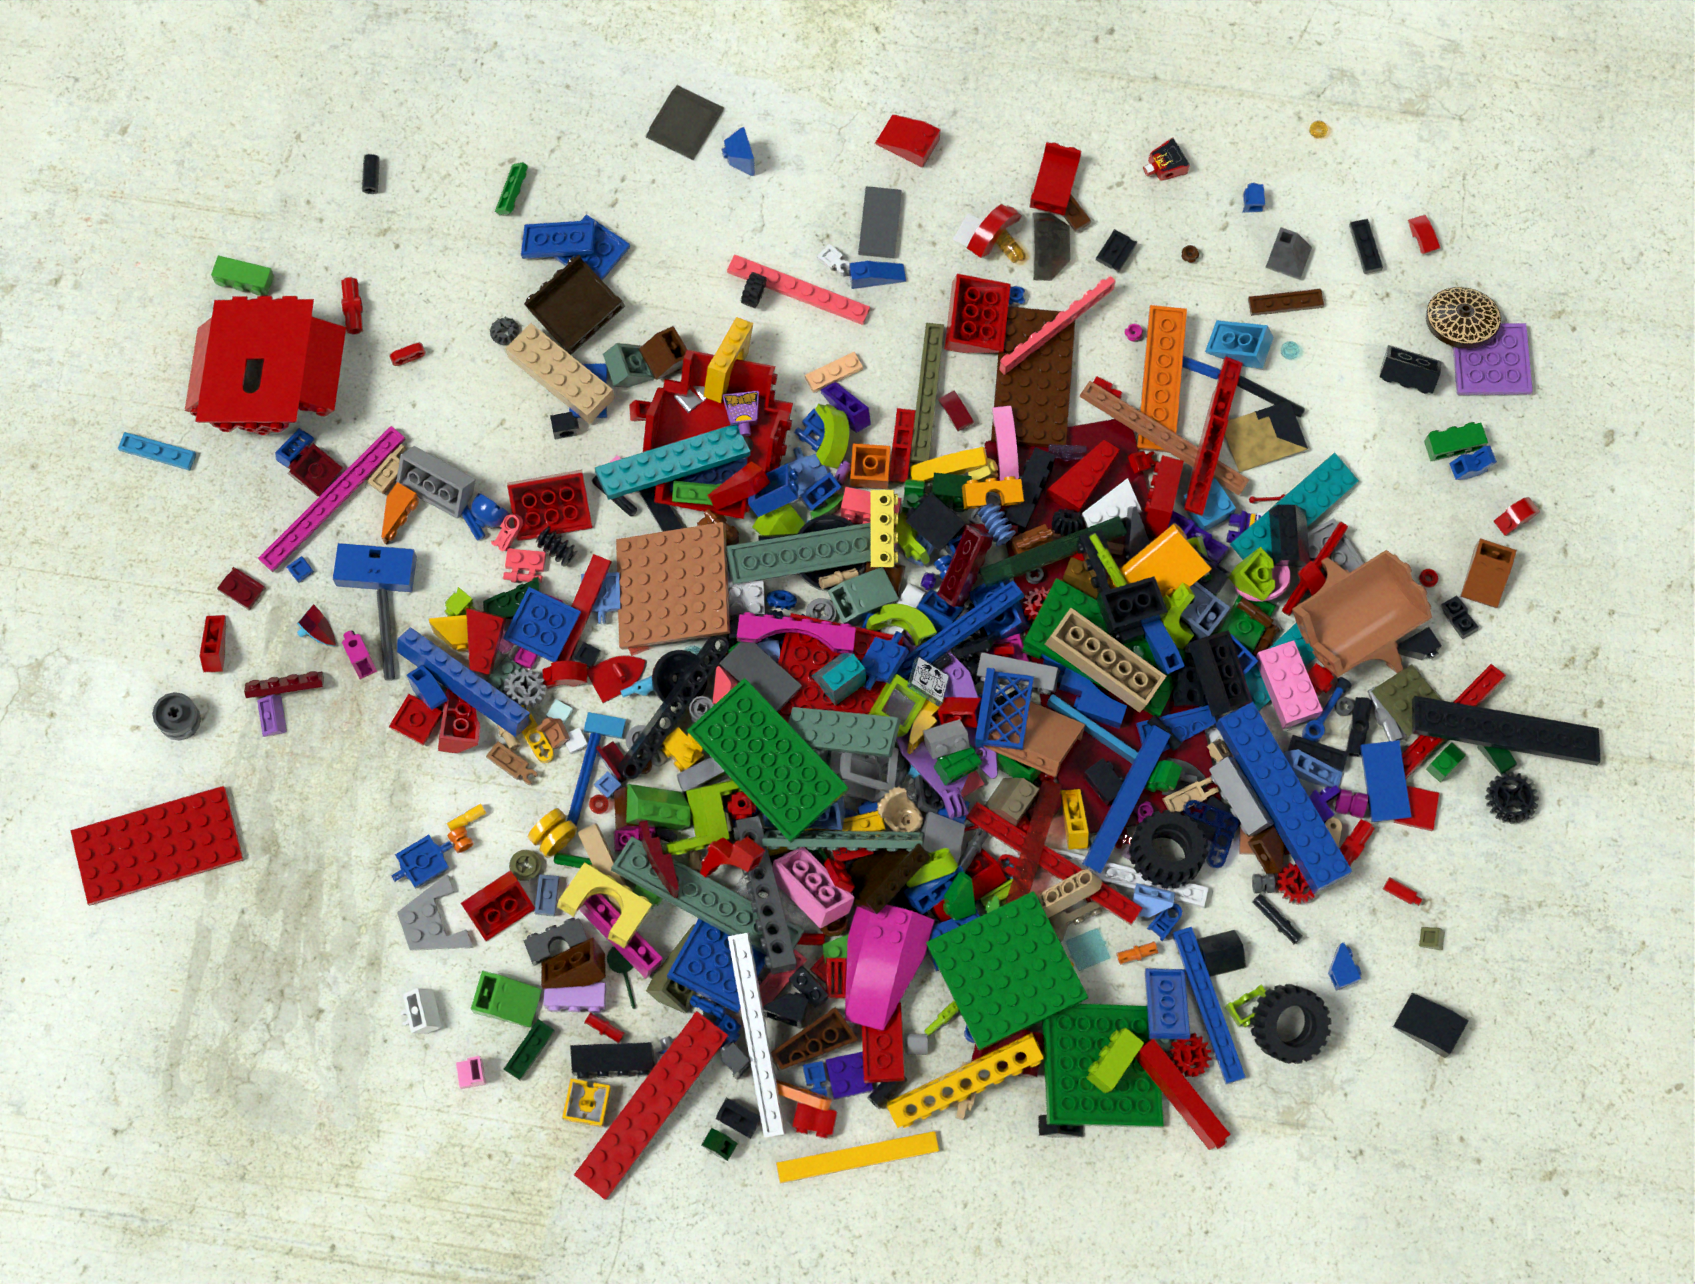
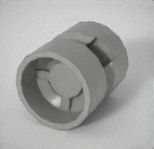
M699 696L691 701L689 711L693 723L714 706L711 699Z

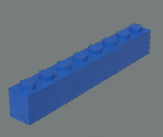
M410 627L398 638L397 652L417 667L423 665L436 681L511 735L517 737L528 726L529 711Z

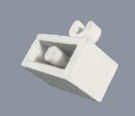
M417 988L403 994L406 1010L401 1011L400 1014L408 1016L407 1021L403 1022V1025H410L411 1033L427 1034L442 1027L433 989Z

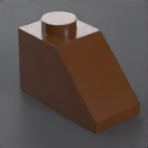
M1274 827L1265 829L1248 841L1249 846L1266 874L1279 873L1283 870L1284 843Z

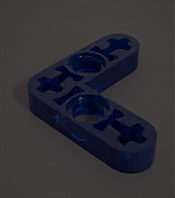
M1197 800L1185 802L1183 805V813L1216 827L1206 862L1211 868L1222 867L1238 827V818L1229 812ZM1195 804L1194 808L1202 810V807H1204L1201 813L1192 812L1191 814L1188 806ZM1208 810L1214 811L1216 815L1213 821L1206 819L1205 815ZM1229 817L1231 822H1233V825L1228 826L1227 831L1231 832L1230 835L1226 832H1220L1221 829H1226L1227 824L1224 820L1229 819ZM1220 835H1224L1227 838V844L1223 847L1217 842ZM1214 847L1224 850V853L1219 852L1218 859H1220V862L1213 864L1214 860L1211 857L1216 856L1218 851L1214 850Z

